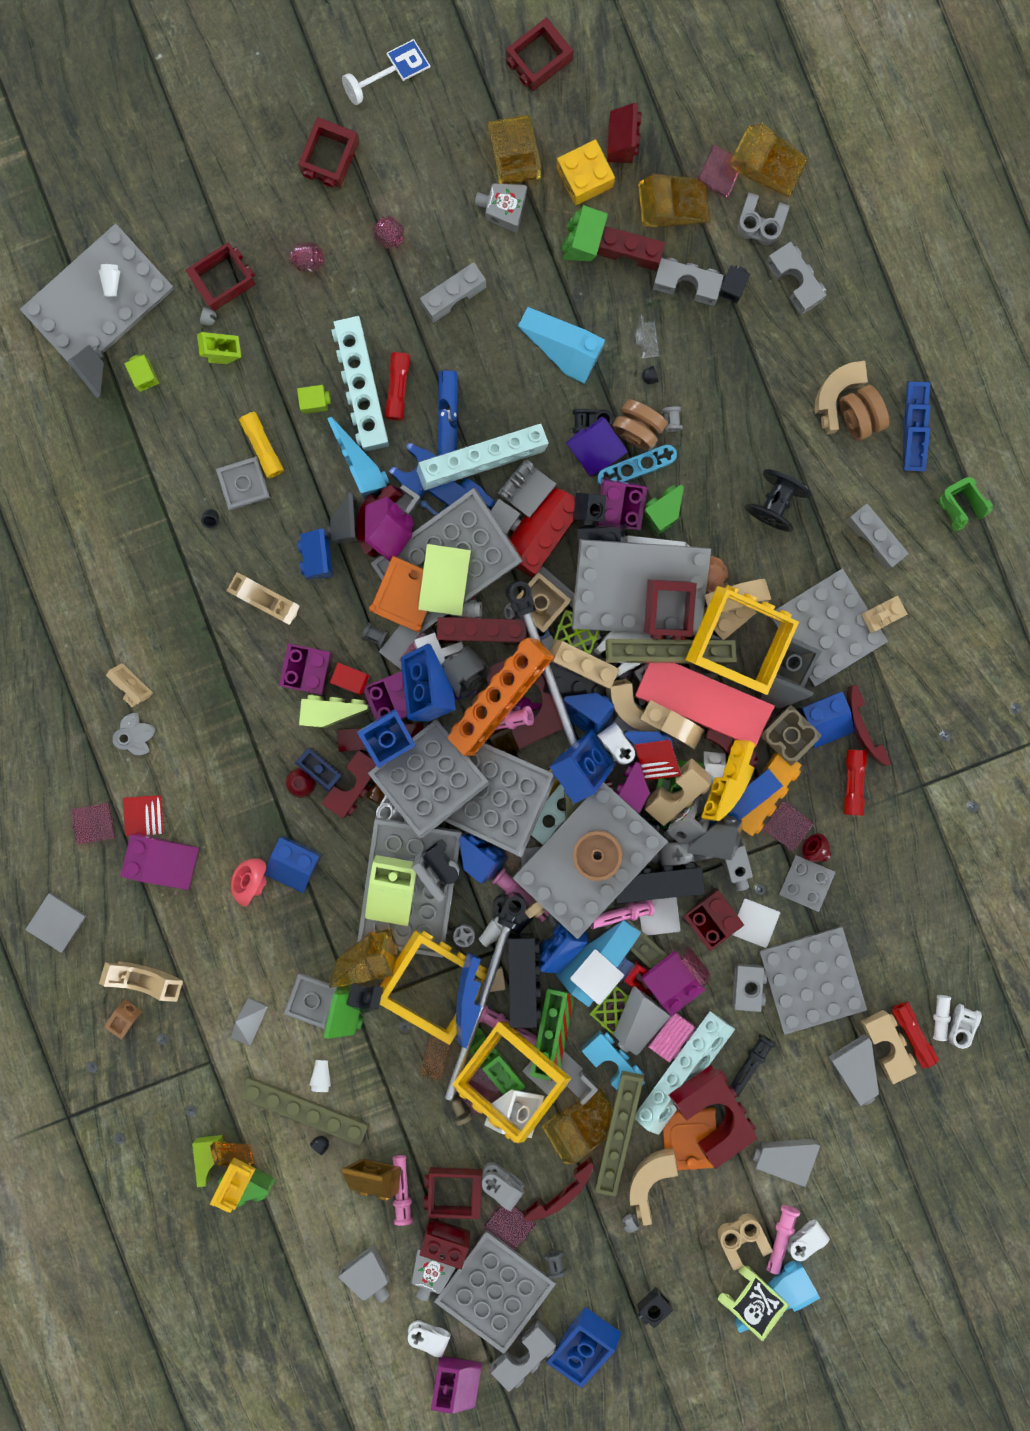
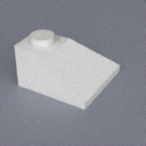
M511 1089L491 1104L522 1131L542 1104L544 1095ZM486 1118L485 1126L501 1134H506L500 1127L496 1128L488 1121L489 1118ZM534 1129L527 1138H532Z

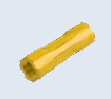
M250 412L242 416L239 421L249 437L268 479L283 473L284 468L264 432L257 413Z

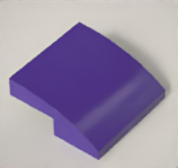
M604 417L599 418L586 430L581 429L565 442L589 476L605 469L628 452Z

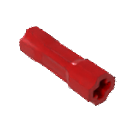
M391 353L385 419L403 421L406 380L410 361L409 354Z
M847 750L845 815L864 816V775L867 760V751Z
M906 1001L895 1005L891 1012L898 1025L902 1027L920 1067L924 1069L934 1066L939 1059L920 1029L916 1015L909 1002Z

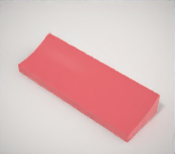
M648 663L634 697L647 703L652 700L694 723L734 740L751 741L755 743V747L775 707L770 703L676 663Z

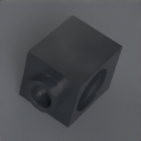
M731 265L718 296L738 303L750 273L741 266L734 267Z
M576 493L573 519L582 520L584 525H595V521L604 522L606 495Z
M657 1287L637 1304L639 1318L644 1324L647 1325L649 1323L653 1328L673 1311L671 1302ZM651 1306L659 1307L656 1312L648 1311Z

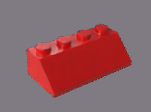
M554 488L530 518L528 516L524 517L509 538L524 561L516 568L532 579L541 570L576 520L573 519L575 497L566 491Z

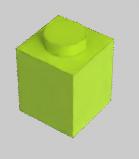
M135 355L128 362L124 363L135 388L140 392L159 384L150 360L145 355Z
M323 385L297 388L302 414L328 411L331 397L330 392L326 391Z

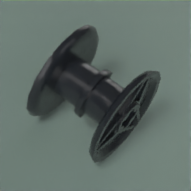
M765 469L763 476L773 485L771 492L765 495L767 499L763 506L747 504L744 508L759 521L778 530L792 532V524L782 516L785 510L790 508L791 504L789 502L793 496L809 498L812 492L805 485L786 474Z

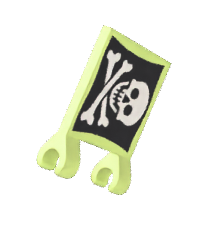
M743 1265L738 1271L750 1281L736 1301L729 1294L721 1293L718 1300L737 1316L761 1341H764L789 1304L768 1286L751 1267Z

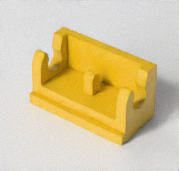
M233 1158L210 1205L231 1213L232 1209L235 1210L256 1168Z

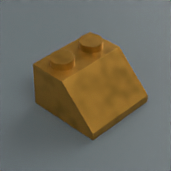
M360 1159L342 1169V1174L349 1189L358 1191L359 1195L367 1196L372 1194L376 1195L380 1200H389L399 1193L401 1167Z

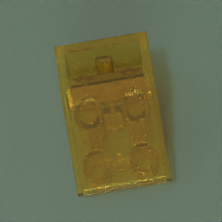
M530 115L487 122L498 184H513L540 179L541 164Z
M761 122L747 127L730 166L746 178L787 197H791L808 158Z
M651 174L638 183L642 226L669 227L710 222L706 179Z
M391 928L369 933L336 960L329 987H344L348 984L364 983L368 980L384 979L392 976L399 949Z
M600 1088L584 1105L578 1101L558 1113L542 1126L564 1164H576L606 1140L613 1108Z

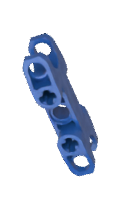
M412 443L406 446L407 451L418 460V464L419 462L437 457L430 451L417 447ZM393 466L389 471L401 485L406 486L421 498L427 491L446 504L443 510L473 488H476L489 509H492L496 504L482 487L466 477L460 485L452 481L424 490L417 473V467L409 473L402 472Z

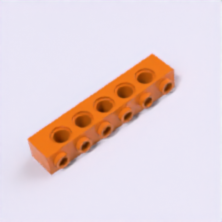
M524 639L518 645V650L515 654L505 661L503 669L492 677L490 685L479 693L478 700L474 705L464 712L465 716L461 721L451 728V733L447 738L464 756H474L555 656L538 639ZM527 658V659H528V665H527V667L525 668V666H524V661H525V659ZM512 675H514V682H513V684H511V677H512ZM499 691H500V693H501V698H500V700L498 701L497 695H498V693H499ZM485 709H487V716H486V717L484 716V710H485ZM472 725L474 726V731H473V733L471 732V726H472Z

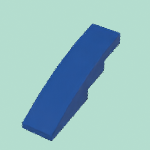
M907 381L903 436L904 471H926L930 427L928 425L931 405L928 403L931 382Z
M767 769L747 785L739 801L726 816H734L736 819L741 820L783 787V785L770 769ZM709 820L708 826H709L711 823H713L714 821Z
M469 952L467 953L461 973L456 1009L457 1041L466 1049L482 1008L475 1001L481 982L474 978L481 959Z

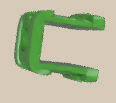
M967 477L951 485L939 499L940 507L947 511L952 521L951 528L954 532L962 530L968 523L967 515L954 499L955 495L964 492L979 520L989 515L993 510L991 501H986L975 486L977 482L974 478Z

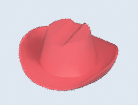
M253 858L239 864L231 879L232 895L235 901L243 907L248 906L253 896L260 895L263 887L266 886V877L264 876L266 863L262 859Z

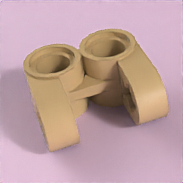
M743 1214L737 1221L724 1223L718 1229L719 1241L734 1271L743 1267L736 1250L745 1242L756 1241L763 1257L773 1252L757 1218L752 1214ZM753 1224L754 1228L751 1231H745L746 1225ZM727 1234H735L732 1240H725Z

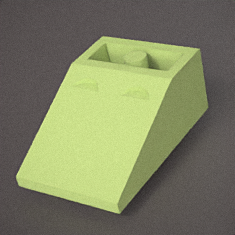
M308 695L307 699H301L299 725L327 728L368 712L371 708L370 705H366L367 701L351 699V703H345L343 698L330 697L329 701H323L324 697Z
M380 855L375 856L369 881L365 919L408 926L417 874L412 869V861Z

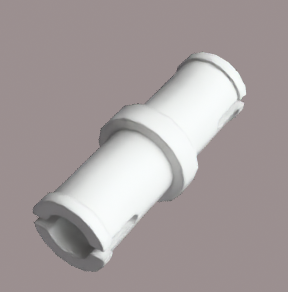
M937 995L936 1014L933 1015L935 1020L933 1039L938 1041L948 1040V1023L951 1022V1016H949L950 996Z

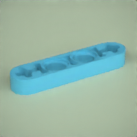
M672 445L660 446L652 451L645 452L601 470L598 474L597 482L600 486L604 474L608 476L614 475V469H617V475L621 479L619 481H631L671 465L677 457V451ZM664 450L672 453L670 460L662 458L659 460L660 465H657L655 453H657V457L662 456ZM645 457L653 461V466L649 469H645L641 465V460ZM624 465L632 467L633 474L626 477L622 475L621 468Z

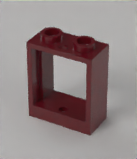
M546 17L506 48L505 60L511 70L515 69L519 74L521 83L525 87L528 86L533 92L573 61V49ZM542 35L558 56L533 75L518 56V53Z
M317 117L298 163L302 175L310 180L318 179L330 188H334V186L341 188L359 144L358 133ZM319 135L346 145L336 173L309 163Z
M229 242L185 270L209 308L213 311H216L256 285L252 279L255 276L249 265H243L241 259L244 257L237 246L232 248ZM229 257H232L245 279L216 298H213L200 276Z
M648 579L644 633L649 634L652 639H664V635L672 636L674 640H685V636L693 637L697 583ZM658 590L686 591L683 629L655 628Z
M430 1167L429 1174H425V1188H429L428 1196H424V1210H428L427 1217L480 1219L482 1169ZM435 1177L473 1178L472 1207L434 1205Z
M429 1218L422 1238L419 1256L462 1270L469 1249L470 1231ZM443 1254V1255L445 1256V1258H444V1259H441V1258H440V1255Z

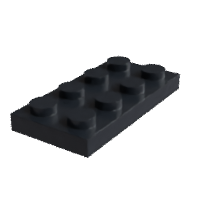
M550 662V667L561 696L590 693L607 696L605 687ZM609 663L617 668L621 665V663ZM634 669L623 673L615 678V680L627 679L632 683ZM545 679L543 692L551 694Z

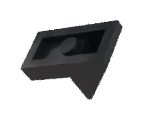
M352 984L347 1003L348 1006L363 1013L378 1010L383 987L375 985L365 987Z

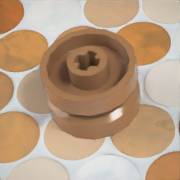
M872 385L860 388L856 395L849 393L839 399L843 421L855 440L862 441L870 437L872 431L879 433L889 427L890 421L886 405L879 392Z
M627 399L621 409L623 416H617L611 428L618 436L630 444L646 451H652L658 441L655 434H661L668 423L663 416L652 408L638 401Z
M593 830L579 838L574 846L572 857L575 868L582 876L589 880L601 881L609 879L616 874L622 863L623 851L621 843L616 836L608 831ZM596 851L602 854V858L599 860L595 859L594 852Z

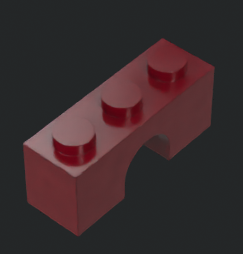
M604 226L597 255L614 260L620 256L628 257L635 260L637 266L658 271L665 242Z
M358 750L346 767L356 777L354 788L350 791H345L335 785L321 804L341 818H345L347 815L351 817L357 808L355 803L358 798L363 799L370 789L367 785L372 778L368 772L376 767L372 758L362 750Z

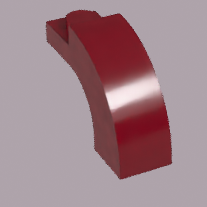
M391 484L381 490L379 497L369 494L358 513V540L365 554L376 557L379 552L365 542V505L384 497H388L396 503L404 493Z

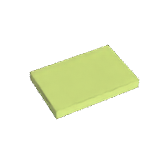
M427 544L418 610L462 616L471 550Z

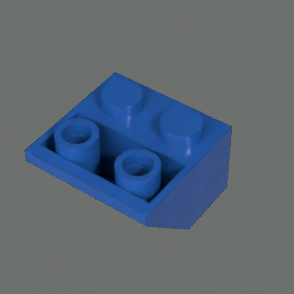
M471 833L462 835L459 838L464 871L480 884L494 878L509 858L504 854V849Z
M561 923L557 924L553 930V935L549 939H545L540 945V970L546 973L561 974L588 943L587 932L585 931L577 939Z

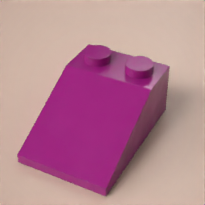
M130 834L120 877L190 890L200 848L145 834Z

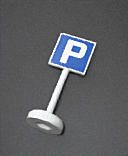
M414 39L386 53L393 66L359 83L352 74L342 76V83L346 94L354 105L360 104L363 100L362 87L394 71H397L402 81H405L430 68V64Z

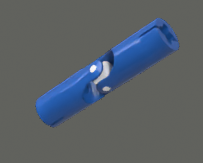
M456 371L439 372L438 456L457 450L458 372Z

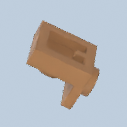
M124 1000L115 1009L104 1028L122 1040L142 1011L129 1001Z

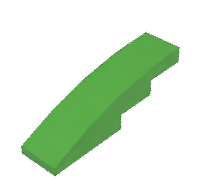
M479 1025L469 1051L472 1056H474L488 1037ZM495 1046L482 1063V1070L503 1095L511 1089L521 1091L525 1088V1085Z

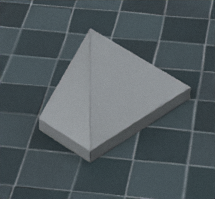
M248 998L235 1022L231 1038L251 1046L268 1006Z

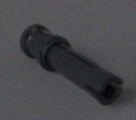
M761 1033L758 1035L759 1039L754 1047L749 1049V1057L730 1085L737 1094V1097L740 1096V1093L751 1079L759 1064L765 1063V1057L770 1049L776 1046V1043ZM749 1068L747 1074L745 1075V1077L743 1078V1080L741 1081V1083H739V1081L741 1080V1078L743 1077V1075L745 1074V1072H746L747 1069Z

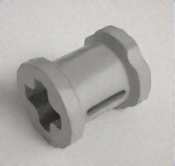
M674 406L662 409V414H664V418L668 423L664 432H677L683 429V426L680 425L679 416L681 407Z

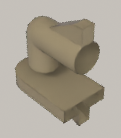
M455 1092L452 1108L456 1114L455 1123L457 1126H460L472 1119L471 1110L465 1112L462 1106V1098Z

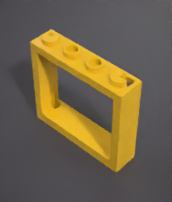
M729 585L726 588L717 586L685 660L757 692L768 695L799 621L792 619V614L787 611H775V606L764 601L762 604L756 602L757 598L745 593L744 596L738 594L739 589ZM727 598L781 622L756 680L702 657Z
M415 930L380 987H383L380 1005L450 1045L457 1034L456 1014L447 1029H444L389 997L421 943L462 968L464 966L466 955L458 952L456 955L451 952L452 947L443 941L438 944L433 941L434 936L423 930L420 933ZM479 964L476 972L481 986L475 1001L479 998L487 974L486 971L488 970L481 964Z
M499 1021L452 1085L457 1089L456 1091L460 1097L473 1103L472 1107L477 1112L484 1113L489 1118L488 1121L496 1128L500 1127L506 1133L505 1137L507 1139H511L514 1143H521L527 1139L572 1078L514 1028H510L506 1021ZM502 1037L508 1040L557 1083L522 1131L468 1083Z

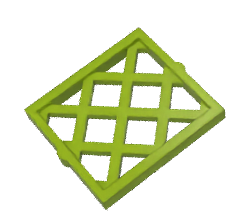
M565 610L554 640H558L559 632L563 630L566 637L560 639V641L567 640L574 647L582 645L584 652L591 655L599 630L592 636L588 629L579 631L574 629L575 633L568 636L565 629L572 625L571 616L573 612ZM568 616L571 623L563 626V621ZM587 631L590 638L582 640L580 633ZM577 635L580 642L573 645L570 638ZM591 640V648L587 650L584 643Z
M616 985L603 1000V1010H597L602 1003L600 1005L597 1004L589 1014L614 1036L615 1031L607 1027V1024L615 1023L616 1030L619 1023L617 1012H623L624 1010L617 1009V1002L624 1001L626 1005L629 995ZM616 991H620L624 998L616 999ZM613 992L614 999H607ZM606 1002H614V1010H606ZM604 1013V1021L598 1019L596 1014ZM606 1013H614L615 1020L607 1021Z

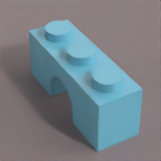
M599 1030L581 1046V1050L596 1068L604 1061H613L618 1065L616 1074L610 1078L611 1085L616 1090L618 1089L621 1071L644 1075L643 1071L636 1064L632 1066L629 1063L628 1059L630 1057L622 1049L618 1050L613 1045L615 1040L608 1032L603 1034Z

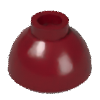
M301 768L292 770L286 778L287 790L291 795L298 798L309 796L316 786V781Z
M820 833L810 836L802 847L803 858L810 862H825L829 860L831 851L827 838Z

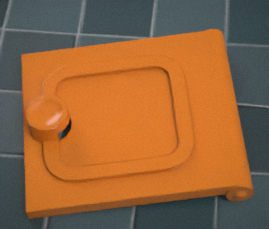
M392 556L373 604L369 607V611L419 633L427 611L418 610L424 569Z
M715 1107L704 1108L687 1121L676 1110L663 1128L664 1149L674 1148L678 1170L714 1168L706 1159L697 1143L716 1130Z

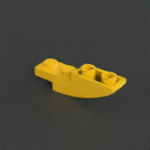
M734 740L722 778H714L704 806L702 819L720 821L739 801L754 771V767L749 765L755 743L748 740Z

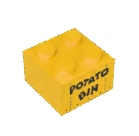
M596 139L557 158L556 169L575 206L614 187L615 176Z

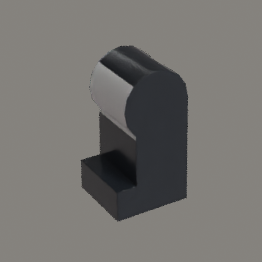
M440 839L423 852L422 857L443 883L452 884L458 878L459 866L445 854L444 851L447 845Z

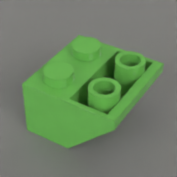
M585 205L579 211H575L573 218L570 217L567 225L568 237L564 238L561 251H564L562 259L592 261L597 255L608 213Z
M682 484L677 488L675 485L669 487L663 492L664 494L661 496V499L658 500L655 497L645 504L643 519L655 536L670 528L677 521L684 490Z
M256 1168L237 1207L244 1205L245 1201L253 1199L256 1202L265 1199L275 1183L274 1177ZM227 1169L224 1171V1173L222 1174V1176H221L220 1179L218 1180L219 1185H220V1183H221V1181H222V1179H223V1177H224V1175H225Z

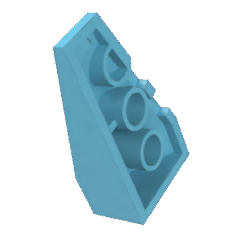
M527 307L518 325L524 334L535 345H538L565 375L585 384L604 347L605 339L530 307Z
M332 417L327 418L363 498L366 499L369 494L379 495L381 490L387 487L386 484L390 483L385 471L380 472L378 466Z
M625 920L620 921L605 931L600 937L586 944L561 974L556 973L555 975L571 995L589 1007L594 1000L570 979L595 949L617 968L640 936L641 931Z
M790 1261L785 1264L784 1268L780 1270V1274H776L767 1284L789 1304L786 1310L792 1308L795 1312L820 1299L800 1261ZM738 1317L735 1319L734 1322L739 1333L749 1330Z

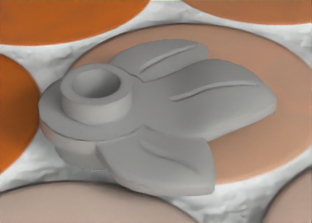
M131 713L121 720L120 729L113 735V744L116 748L128 750L133 755L149 753V748L145 742L152 738L156 729L149 724L139 723L138 713ZM125 735L128 737V741L122 743L119 738Z

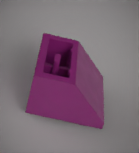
M602 478L599 495H606L604 522H595L599 525L626 524L627 529L640 530L648 487Z
M288 643L279 686L325 696L333 653Z
M402 671L365 686L364 693L375 720L394 709L401 720L407 718Z
M635 762L634 765H628L623 775L627 778L623 785L618 784L615 792L636 812L640 813L650 793L641 765Z
M445 1356L439 1357L431 1410L454 1414L475 1408L482 1362Z

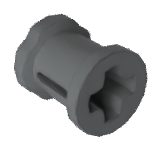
M369 622L361 639L364 641L368 640L378 645V648L381 649L386 642L389 631H382Z
M552 1250L543 1255L544 1260L548 1264L549 1279H558L567 1274L561 1258L563 1256L562 1250Z

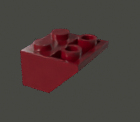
M632 103L610 111L607 162L632 163L633 157L638 156V147L640 146L639 126L641 125L642 114L638 112V103Z
M716 888L700 898L683 915L709 951L713 950L744 926L743 922Z

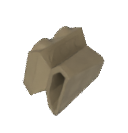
M788 705L763 729L760 738L766 741L792 766L822 735L792 705Z

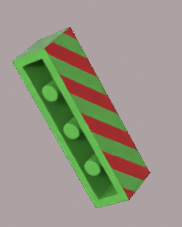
M551 988L547 989L536 1048L561 1068L575 997L568 991ZM532 1063L530 1076L554 1081L537 1065Z

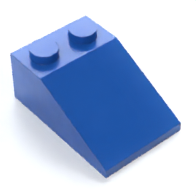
M426 644L401 657L408 720L429 722L456 710L453 688L431 644Z
M591 729L563 752L550 768L553 776L563 786L566 795L575 804L595 794L616 764L593 729Z
M585 1307L574 1319L546 1363L582 1388L615 1352L621 1332Z

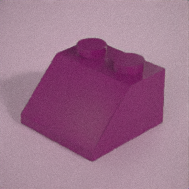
M384 497L365 505V542L390 562L392 556L398 557L412 537L413 520L410 515L406 514L391 499Z
M673 951L641 976L642 980L670 1016H673L705 991V988L676 951Z

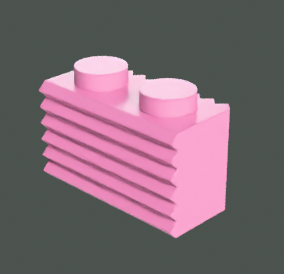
M675 1013L647 1045L670 1063L681 1052V1047L685 1041L688 1042L694 1034L695 1026L679 1013Z

